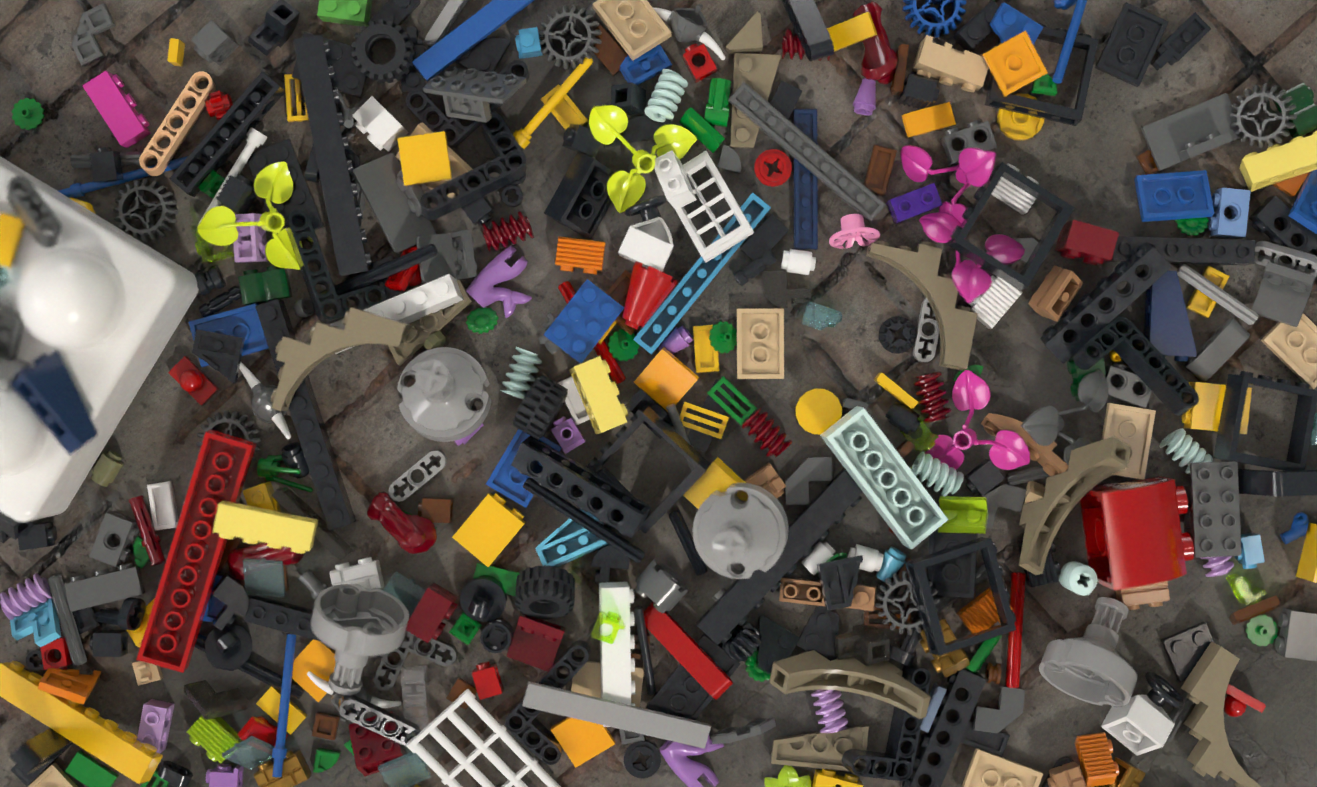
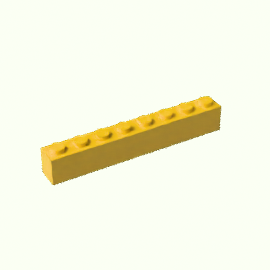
M17 661L0 663V697L136 783L140 784L150 781L163 757L156 752L157 749L154 746L141 743L137 740L138 737L135 734L119 729V725L116 722L103 719L99 716L100 713L93 708H86L80 703L39 690L38 686L42 676L25 670V666Z

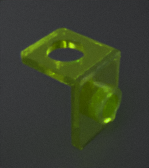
M197 230L195 231L198 240L195 242V247L198 255L202 256L204 262L210 263L234 256V253L230 251L210 255L207 241L198 234Z
M923 422L920 424L922 435L917 439L900 430L902 435L913 443L914 449L919 452L923 450L926 452L936 444L935 440L939 437L937 434L932 433Z
M600 611L591 636L613 644L618 630L625 629L624 621L617 613ZM603 623L613 627L612 633L608 636H603L599 632V627Z

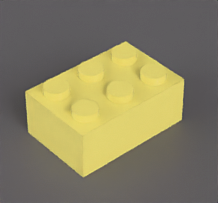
M599 356L574 366L569 370L595 434L603 433L627 422L628 411L624 403H619L617 398L619 390L614 381L611 382L608 373H610V368L606 360H602Z

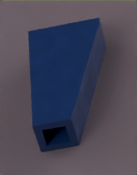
M1167 271L1146 290L1144 336L1164 357L1174 356V361H1188V357L1197 356V351L1177 271Z
M56 350L49 356L43 353L32 361L36 365L33 368L27 365L17 372L16 376L18 379L10 385L28 403L34 414L65 451L71 455L85 446L99 433L60 354Z

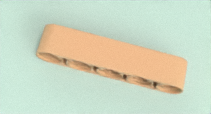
M199 71L191 77L141 154L139 163L149 175L158 176L164 172L206 107L205 100L211 99L209 93L215 92L216 85L208 73ZM201 81H209L206 88H198V84ZM189 100H195L196 104L193 108H185ZM176 120H183V125L180 128H173V123ZM164 139L171 140L167 148H160V143ZM158 159L155 167H147L149 160Z

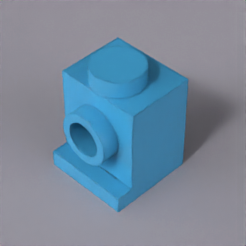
M533 27L519 30V35L515 37L519 59L543 56L538 28Z
M1241 534L1242 554L1234 557L1238 560V563L1242 564L1243 569L1256 568L1258 563L1265 562L1260 534Z

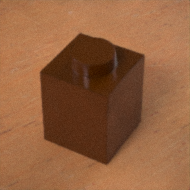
M424 497L422 502L418 504V515L434 523H451L453 518V498Z

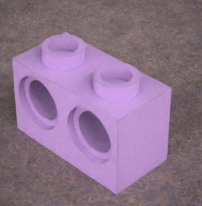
M262 214L235 215V223L259 221ZM261 226L236 227L238 238L233 243L235 262H267L268 259L265 255V246L267 244L266 231Z
M151 699L143 705L137 740L143 744L147 743L154 746L159 754L167 746L174 703Z

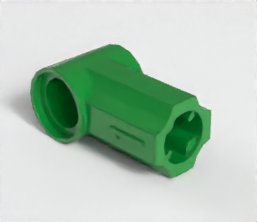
M722 78L711 79L709 100L706 103L704 117L710 125L727 127L730 108L728 106V99L731 81Z

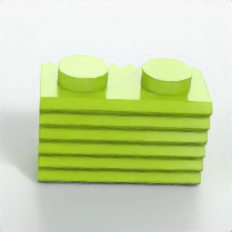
M212 708L206 710L187 730V733L190 735L189 740L196 746L201 745L207 751L206 755L213 762H224L243 741L237 735V731L227 724Z

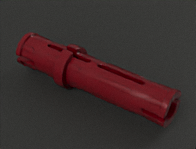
M143 495L129 499L143 539L141 543L147 550L151 566L166 562L159 544L161 541L160 536L156 535Z

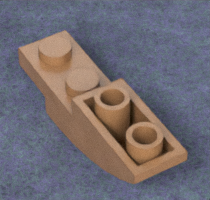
M989 413L981 422L984 430L991 436L996 437L997 433L1001 430H1011L1019 434L1029 448L1030 459L1037 461L1043 466V470L1049 476L1066 472L1069 465L1052 451L1058 444L1055 442L1048 446L1037 444L1029 433L1021 427L1023 422Z
M781 578L779 601L825 607L820 580ZM856 585L853 591L852 604L850 607L845 608L874 611L877 587Z

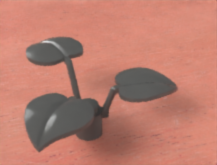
M1099 369L1087 374L1079 384L1078 396L1080 401L1084 403L1081 407L1060 412L1052 406H1044L1033 412L1021 424V427L1041 446L1050 445L1057 436L1069 441L1071 445L1067 446L1064 450V461L1067 465H1069L1071 450L1092 443L1085 437H1079L1075 441L1073 438L1061 433L1060 431L1064 427V420L1061 416L1083 411L1088 407L1092 412H1098L1104 407L1108 398V383L1103 372Z

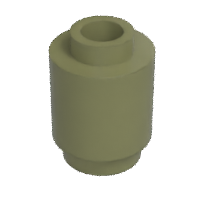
M111 450L109 453L103 452L91 471V479L101 486L108 487L109 483H113L124 465V462L121 460L122 456Z

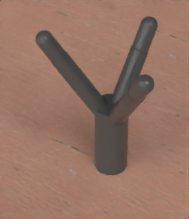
M337 88L339 103L343 110L344 126L351 128L354 124L353 114L369 97L365 96L350 109L347 108Z

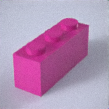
M104 71L84 84L83 88L119 144L129 148L151 134L147 128L150 124L142 113L138 114L135 107L137 104L130 94L126 95L122 89L124 83L117 74L113 75L108 71Z

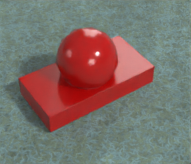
M410 247L404 250L401 256L417 250V247ZM419 264L389 276L385 286L390 290L405 291L408 285H419L422 282Z
M184 356L168 372L180 384L181 388L188 392L201 406L219 390L187 356Z
M1228 684L1226 690L1228 696L1224 702V712L1228 716H1242L1246 711V704L1261 713L1266 707L1264 703Z
M252 716L237 735L241 740L272 753L276 745L277 727L269 724V721L264 717Z

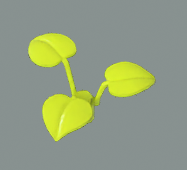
M615 105L595 106L592 108L589 116V127L594 138L598 142L608 145L617 137L634 154L632 162L636 168L631 169L630 173L624 170L617 171L611 175L607 182L608 196L616 210L622 213L627 208L633 206L643 195L646 183L644 177L640 174L641 172L649 173L654 169L656 150L658 157L673 151L679 159H682L690 147L697 141V138L682 126L667 124L655 131L654 141L657 145L652 147L651 154L646 150L636 151L620 134L626 130L628 125L626 113Z
M277 162L266 166L255 178V194L260 198H266V204L270 212L263 213L259 221L235 223L236 217L231 209L224 206H216L205 213L197 227L198 234L205 241L218 246H226L237 240L238 231L236 227L261 226L265 231L273 232L272 236L274 238L270 239L265 246V255L268 261L279 268L300 270L286 228L282 229L284 218L281 214L276 213V208L271 204V201L275 204L284 203L292 195L293 181L286 162Z

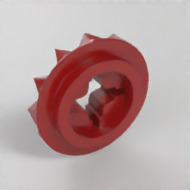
M770 149L758 156L754 170L756 177L762 184L775 187L782 185L788 180L791 175L792 165L789 157L784 152ZM776 160H779L777 169L782 174L773 172L768 177L769 168L766 164L772 165Z

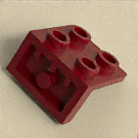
M521 613L507 652V657L547 671L553 665L566 627Z
M376 716L371 717V718H368V719H365V720H366V721H372V720H374V719L376 718ZM389 721L384 725V728L389 731L397 727L394 721ZM356 723L349 725L356 768L364 776L409 762L407 753L399 743Z

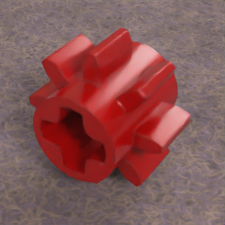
M218 90L209 93L211 99L205 100V105L210 117L216 116L217 120H220L232 107L233 102L229 94L223 95V92Z

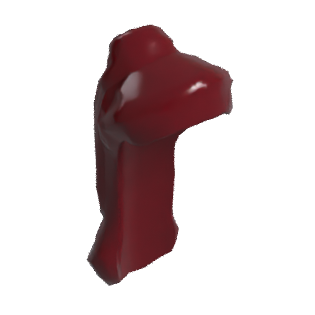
M872 1L861 5L853 13L854 18L870 12L877 35L862 41L865 52L861 63V74L868 80H877L880 84L886 85L894 79L898 57L890 47L886 31L881 23L882 8Z
M379 492L370 502L367 509L368 517L371 520L380 521L382 526L398 541L399 546L406 552L411 554L427 552L435 544L437 539L436 529L430 520L419 515L404 513L390 499L386 492Z
M262 542L243 549L231 550L228 554V567L235 579L245 580L253 571L262 570L276 564H296L302 560L304 554L292 552L290 547L282 546L281 549L271 548L267 546V543Z

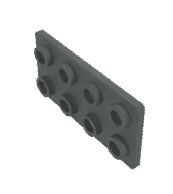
M448 66L436 77L432 78L423 87L424 93L443 95L448 117L488 122L491 119L489 102L503 104L526 84V78L518 77L515 74L504 75L497 74L494 71L483 72L472 68L461 69L456 66Z
M1227 93L1142 127V132L1158 170L1168 168L1241 138L1244 135L1243 132L1238 135L1235 134V131L1240 129L1238 125L1231 126V123L1237 121V118L1230 117V113L1235 111L1232 108Z
M394 153L387 154L353 169L352 173L394 253L397 254L417 245L416 239L418 236L436 234L430 220L426 219L421 212L420 198L424 194L419 184L404 186L402 167Z
M1235 461L1190 463L1191 485L1183 486L1188 499V511L1186 514H1183L1184 532L1193 534L1194 557L1240 556L1242 553L1238 463Z

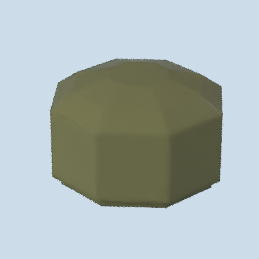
M437 331L426 338L423 346L427 350L444 346L447 339L440 331Z

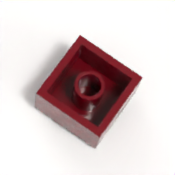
M1071 220L1066 222L1062 228L1055 251L1061 252V257L1067 259L1082 258L1084 259L1083 263L1097 266V264H1103V262L1112 260L1119 232Z
M436 583L431 584L408 620L406 630L427 643L432 638L436 640L446 626L443 623L444 619H449L457 608L458 604L455 603V600L458 596Z

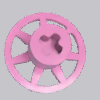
M849 214L840 219L842 231L833 234L829 239V244L835 248L845 249L851 248L853 242L857 241L859 245L864 247L877 241L880 238V232L874 228L865 227L863 215Z

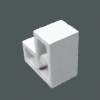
M373 96L353 114V117L357 120L354 125L363 134L368 132L367 138L380 151L385 148L390 152L398 144L397 138L405 137L409 133Z

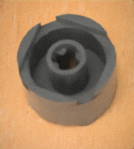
M654 558L635 580L638 585L635 590L644 598L648 596L654 602L653 606L659 612L664 613L666 610L671 611L689 591V587L687 584L683 587L680 584L683 579L664 562L658 565V559Z

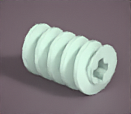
M662 69V74L658 79L659 82L656 83L655 90L651 95L652 98L649 99L648 106L644 111L650 119L657 122H665L666 119L672 120L674 118L672 112L677 111L678 107L676 104L681 102L679 96L684 95L685 91L683 88L688 86V82L681 75L669 69Z
M516 346L515 349L521 354L512 356L517 364H509V367L514 372L505 374L510 381H503L502 384L507 390L500 391L524 399L526 396L524 390H530L531 388L527 381H535V378L530 373H538L539 371L534 364H541L542 361L537 357V354Z
M1180 428L1167 435L1159 447L1162 448L1167 445L1168 448L1165 451L1167 455L1174 451L1175 454L1172 460L1175 461L1181 458L1179 466L1188 465L1185 472L1189 474L1190 463L1212 462L1213 457L1210 454H1206L1204 448H1199V444L1196 441L1192 442L1193 438L1190 435H1186V431Z
M924 451L917 456L911 468L915 476L919 474L918 480L920 483L927 479L926 487H930L935 483V492L943 488L942 496H946L949 492L952 495L955 494L964 479L962 472H957L953 467L949 468L946 463H941L937 458L933 459L932 455L925 454Z
M1071 561L1066 563L1060 570L1059 582L1063 587L1076 594L1089 595L1097 585V574L1090 566Z

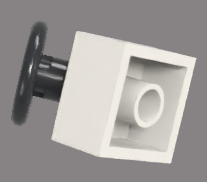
M665 195L647 199L625 210L626 216L640 214L643 222L629 227L618 252L619 256L634 263L636 261L643 263L642 266L646 268L651 266L662 272L673 250L671 233L664 220L660 218L659 210L656 209V207L668 202Z
M1147 672L1145 674L1146 681L1152 688L1147 695L1133 696L1130 698L1129 703L1122 707L1112 706L1101 725L1104 730L1137 756L1163 747L1175 724L1162 706L1166 702L1176 708H1181L1184 705L1179 693L1165 679L1154 672Z

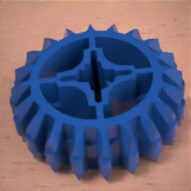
M903 0L904 3L909 5L904 6L902 10L910 12L905 16V20H913L910 28H914L917 25L919 27L917 34L926 30L925 36H930L933 31L935 38H938L940 30L946 36L949 34V29L954 31L957 28L955 23L960 24L963 21L959 15L966 13V10L961 6H964L967 2L966 0H925V5L917 9L916 0ZM932 2L933 4L942 3L937 9L929 7ZM952 3V14L945 21L943 8L947 4ZM922 16H931L938 23L928 22Z

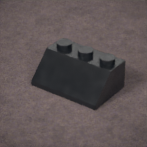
M577 152L544 214L591 240L612 203L607 193V182L615 172L596 159Z

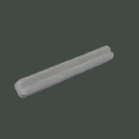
M1182 264L1177 269V274L1180 278L1248 325H1253L1258 319L1259 315L1188 265Z

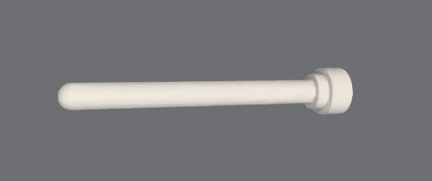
M252 127L246 134L248 136L246 139L247 144L223 184H226V180H229L228 176L237 177L241 173L256 147L259 148L260 144L263 145L267 137ZM223 184L219 188L218 192L216 193L206 212L213 207L221 206L222 203L217 201L216 197L219 196L221 188H224Z

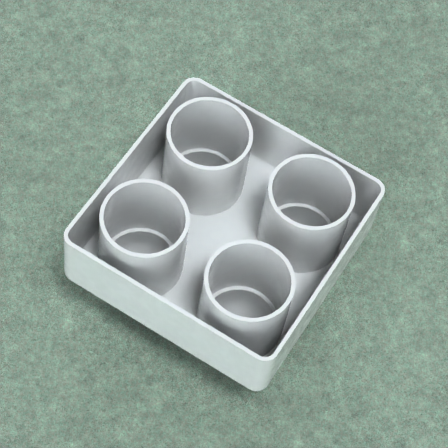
M0 156V214L3 212L19 218L8 203L6 194L10 180L14 177L22 176L31 181L62 226L58 243L51 248L40 246L28 229L25 228L12 267L7 268L0 265V298L8 299L13 303L15 311L19 312L20 318L24 323L16 359L30 363V368H33L36 365L32 361L43 353L49 356L57 350L99 433L85 446L69 455L34 414L28 403L12 386L6 390L0 388V511L16 521L27 522L61 514L68 508L196 297L199 289L195 275ZM14 190L17 194H25L21 190ZM43 230V232L47 235L54 234L50 230Z

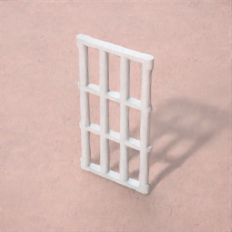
M466 689L451 705L406 744V747L412 753H416L442 779L441 782L449 787H463L454 778L463 769L482 787H495L472 763L481 753L508 779L501 787H512L513 785L515 787H528L521 778L530 769L548 787H561L538 764V760L535 757L532 758L506 731L507 728L504 725H500L475 699L476 696L469 689ZM464 701L494 731L485 741L454 711ZM446 717L477 747L467 757L436 727ZM428 733L459 763L452 771L448 772L419 743ZM498 737L525 763L516 774L489 747Z

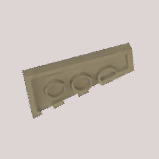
M734 53L732 95L745 82L762 98L768 101L781 55ZM732 105L730 147L753 149L759 127Z
M457 280L463 296L462 301L409 323L410 328L404 348L388 345L399 366L423 346L427 337L432 333L440 331L472 302L460 280Z
M869 725L847 727L835 733L814 732L774 738L771 764L849 771L842 764V756L849 749L867 751Z

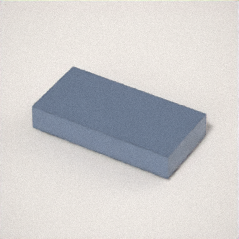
M936 682L930 691L929 696L931 697L927 714L923 718L920 727L925 732H929L947 690L943 685Z

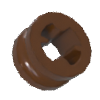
M991 662L987 663L985 670L986 683L994 681L995 684L1000 683V663H996V665H992Z

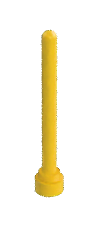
M585 57L583 64H579L526 127L513 133L517 143L523 149L530 144L529 140L532 138L530 135L592 65V58Z

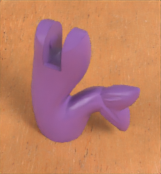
M512 245L490 261L466 290L483 308L495 301H502L505 318L513 314L517 304H525L532 299L531 296L517 291L494 287L498 283L515 278L527 266L528 261L524 256L515 262L512 267L506 263L517 251Z
M708 736L705 749L666 740L660 747V753L669 767L688 787H703L697 780L701 775L712 787L718 785L719 780L716 774L708 766L689 759L687 756L711 752L724 747V744H712V740Z

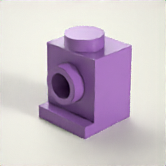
M564 416L553 423L555 428L551 429L565 454L586 442L572 417L567 420ZM565 429L571 431L570 438L563 437L562 433Z
M219 764L214 769H208L206 783H209V787H242L244 764H238L235 768H232L231 764Z

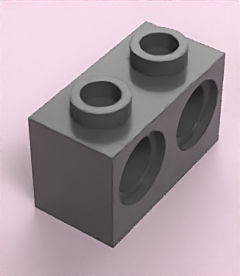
M212 20L191 39L197 45L193 49L203 59H206L209 63L214 61L218 65L239 47Z
M979 119L968 123V128L959 131L958 127L945 132L946 136L941 138L940 141L949 166L959 163L960 153L966 148L973 147L984 151H993L997 148L988 121L981 123ZM974 132L983 134V143H978L974 140ZM956 139L961 142V151H956L952 148V140Z
M1113 363V366H1105L1108 397L1139 408H1146L1152 391L1137 374L1126 371V366ZM1114 374L1120 380L1117 387L1112 386L1110 381ZM1136 382L1140 383L1142 388L1138 395L1133 392V385Z

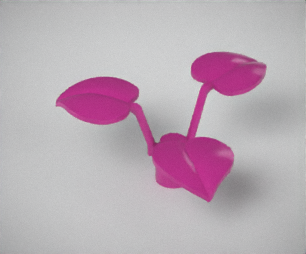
M906 145L901 148V161L906 175L915 182H924L927 180L928 174L933 175L957 171L956 179L960 183H964V185L952 198L951 203H942L939 213L952 215L962 224L964 221L962 215L966 207L959 203L956 204L957 199L969 186L979 187L989 180L994 167L995 152L969 147L961 151L958 165L932 170L930 169L932 158L925 150L917 146Z
M930 213L922 216L919 220L925 234L933 241L939 243L950 242L954 228L957 225L961 226V223L955 217L946 213ZM992 235L985 242V248L989 251L986 253L1005 265L1015 263L1022 258L1025 252V248L1019 242L1006 235ZM955 250L956 263L952 271V280L967 303H971L978 296L989 290L992 280L989 274L972 260L961 262L960 253Z
M965 370L962 372L954 384L952 399L958 410H970L964 425H962V430L957 432L953 438L942 434L933 437L927 444L925 454H930L933 459L937 458L941 463H946L949 468L958 469L964 461V453L961 450H966L973 445L991 444L993 446L989 451V456L992 463L998 468L1010 470L1028 465L1030 462V452L1026 442L1014 431H999L995 441L977 440L975 431L968 428L974 414V409L979 410L986 407L990 401L991 392L988 384L972 371Z

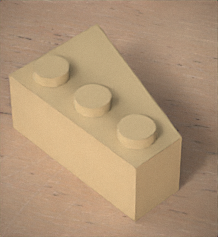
M926 35L919 44L912 71L917 72V76L928 79L934 77L939 79V83L952 86L954 83L962 86L961 89L967 92L979 91L983 87L988 65L982 56L967 50L962 52L952 49V45L949 43H944V46L933 43V37Z

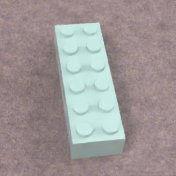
M856 406L820 435L904 546L913 549L948 521L947 517L865 408Z

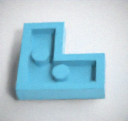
M52 598L10 620L11 634L17 641L34 633L35 643L42 647L61 637L59 617Z

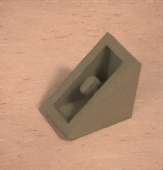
M758 11L726 46L725 51L728 54L762 52L761 14Z

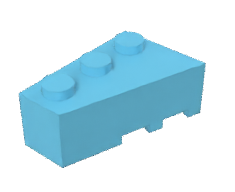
M581 510L582 512L586 513L587 515H589L590 517L604 525V523L601 522L596 516L592 515L587 511ZM569 518L535 549L543 566L559 567L609 544Z

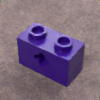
M932 183L889 200L887 206L894 224L936 209L942 206V202L935 184Z

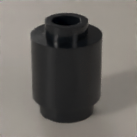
M895 402L885 416L889 419V423L907 435L910 431L915 433L922 423L918 420L921 415L903 403Z
M293 442L285 445L281 449V457L286 468L299 469L301 471L300 474L289 473V475L297 479L307 476L309 468L300 444Z

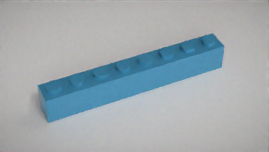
M752 193L740 208L752 229H754L771 207ZM735 215L723 228L725 235L741 226ZM718 234V236L714 239L712 243L721 238L720 234ZM745 239L707 263L701 256L633 340L652 355Z

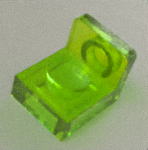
M1233 573L1226 577L1240 603L1253 605L1262 600L1261 597L1267 594L1265 589L1259 587L1249 590L1252 588L1251 584L1244 576Z

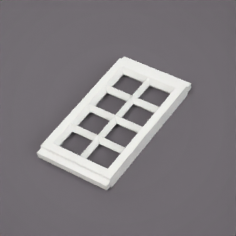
M704 151L683 164L688 180L693 187V192L697 194L702 206L690 214H687L684 207L677 209L676 212L700 255L707 263L755 232L707 151ZM706 166L712 178L697 186L691 175ZM716 182L721 194L706 202L700 191ZM725 198L731 210L716 219L710 206ZM706 210L712 222L696 230L691 218ZM734 214L741 226L725 235L719 223ZM715 226L721 238L706 247L700 234Z

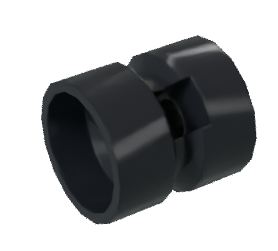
M500 618L488 622L480 637L484 649L491 653L505 651L514 635L511 624Z

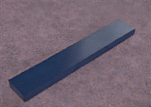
M794 109L793 124L817 144V109ZM793 157L794 249L817 250L818 178Z

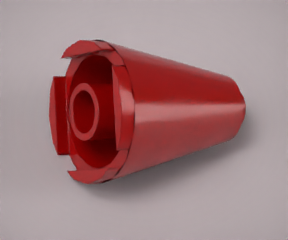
M638 261L633 265L622 316L626 320L625 325L636 330L639 326H645L678 282V280L672 279L673 277L651 266L648 268L642 266L643 263Z

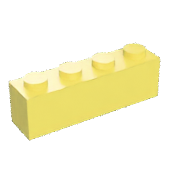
M1317 131L1305 138L1303 136L1296 137L1284 145L1275 144L1269 147L1267 151L1261 153L1252 152L1247 154L1241 161L1240 170L1248 189L1252 192L1317 170Z
M222 501L218 505L213 532L219 533V537L225 539H234L235 536L243 538V542L257 544L260 541L267 543V546L271 548L281 549L282 546L290 547L292 552L304 554L313 547L318 520Z

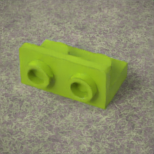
M939 497L940 509L948 521L938 528V533L986 534L988 520L986 497Z

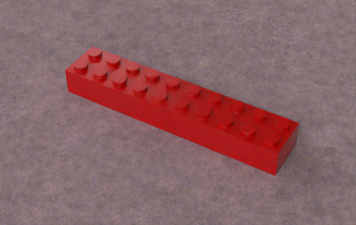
M212 429L205 432L136 660L182 673L188 668L227 539L219 537V533L213 532L218 505L222 501L239 503L257 443Z

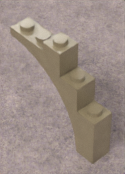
M884 241L871 243L867 248L866 256L884 261L900 270L916 284L928 299L939 327L941 345L939 366L960 371L967 369L978 313L971 312V308L957 306L956 309L958 290L952 280V275L940 274V276H937L942 248L936 247V244L932 242H922L912 252V248L907 246L894 248Z
M351 307L343 319L344 329L317 322L316 326H313L310 331L309 339H311V343L291 337H283L278 342L275 352L277 354L276 360L285 362V364L281 366L278 373V379L280 380L278 388L274 389L271 396V402H273L272 409L287 411L293 395L303 379L319 363L337 352L364 344H384L404 348L410 324Z
M1113 436L1071 450L1068 471L1047 477L1044 497L1023 504L1019 525L1025 528L1019 566L1034 575L1043 573L1047 554L1065 518L1081 498L1099 482L1114 473L1128 468L1131 449L1129 445Z
M1211 642L1181 687L1182 690L1188 693L1186 698L1196 704L1184 725L1191 729L1189 734L1199 739L1187 760L1194 764L1192 769L1203 777L1206 773L1213 778L1218 774L1227 781L1229 778L1235 780L1234 786L1261 787L1247 775L1237 762L1229 746L1224 726L1225 694L1230 677L1240 659L1223 647Z
M815 650L773 662L769 682L784 694L805 690H837L861 694L890 703L918 719L926 717L931 697L902 677L903 671L887 660L869 666L864 665L851 655L829 661Z

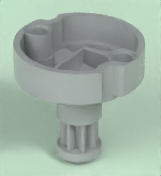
M449 347L430 349L416 356L403 370L397 386L399 393L403 396V401L399 404V408L409 425L423 437L440 442L456 441L473 433L486 419L492 401L486 392V388L490 383L481 365L468 353ZM415 378V384L407 387V382ZM480 401L483 403V407L479 411L472 410V405L475 402Z
M733 483L726 492L718 490L713 492L700 506L693 523L694 544L702 560L715 572L729 578L747 579L752 576L755 570L759 569L766 572L779 559L788 539L787 516L777 498L766 489L750 483ZM737 491H745L748 494V500H740L737 496ZM741 563L745 569L737 570L733 564Z
M358 584L331 586L317 595L311 618V628L322 642L336 649L334 655L336 661L335 669L330 675L328 682L329 687L333 691L342 695H354L360 692L363 683L361 675L363 667L368 662V657L390 653L402 644L409 613L399 599L377 588L366 589Z
M1100 597L1095 604L1096 612L1092 623L1087 626L1084 636L1064 639V641L1058 639L1049 642L1039 665V671L1051 685L1074 698L1100 706L1109 704L1114 707H1122L1129 703L1137 682V674L1134 669L1115 650L1119 640L1118 630L1122 620L1127 618L1129 609L1118 600Z

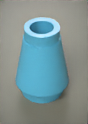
M892 546L889 550H885L880 571L877 572L876 577L884 582L887 577L891 579L893 574L897 573L905 564L907 556Z

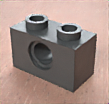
M114 511L107 512L89 557L115 567L122 565L123 562L126 563L131 554L129 549L131 541H134L139 533L136 520ZM114 534L120 536L121 542L119 546L114 544L112 540Z

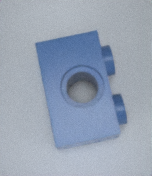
M1232 188L1215 190V193L1212 194L1214 214L1208 222V229L1211 230L1210 236L1231 239L1246 237L1251 190ZM1226 207L1229 208L1232 212V217L1230 219L1226 218L1224 215V210Z

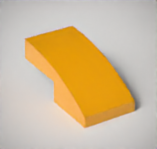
M950 102L901 115L908 138L956 125Z

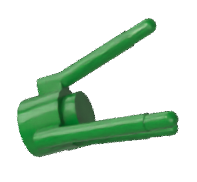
M268 455L267 459H259L257 465L259 477H266V481H275L300 490L313 491L312 488L276 477L280 472L300 474L301 472L299 469L280 467V462L276 461L283 460L281 455Z

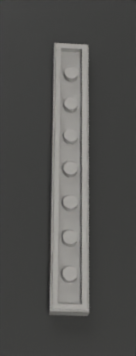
M529 681L522 702L523 707L704 749L711 729V725L708 723Z

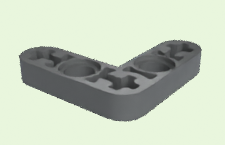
M408 632L407 636L410 640L406 639L401 648L398 647L394 650L400 654L401 661L398 664H392L388 659L389 653L384 654L375 674L374 684L378 689L384 691L392 688L397 681L409 652L439 665L450 666L457 659L458 653L456 648L440 639L435 640L432 638L430 641L432 645L431 650L423 652L419 648V642L422 639ZM436 644L440 645L439 651L445 652L449 649L450 655L453 658H448L447 661H444L442 654L437 652L435 657L431 654L435 651ZM388 668L396 669V673L392 670L388 676L391 683L387 682L383 685L382 679L379 676H384Z

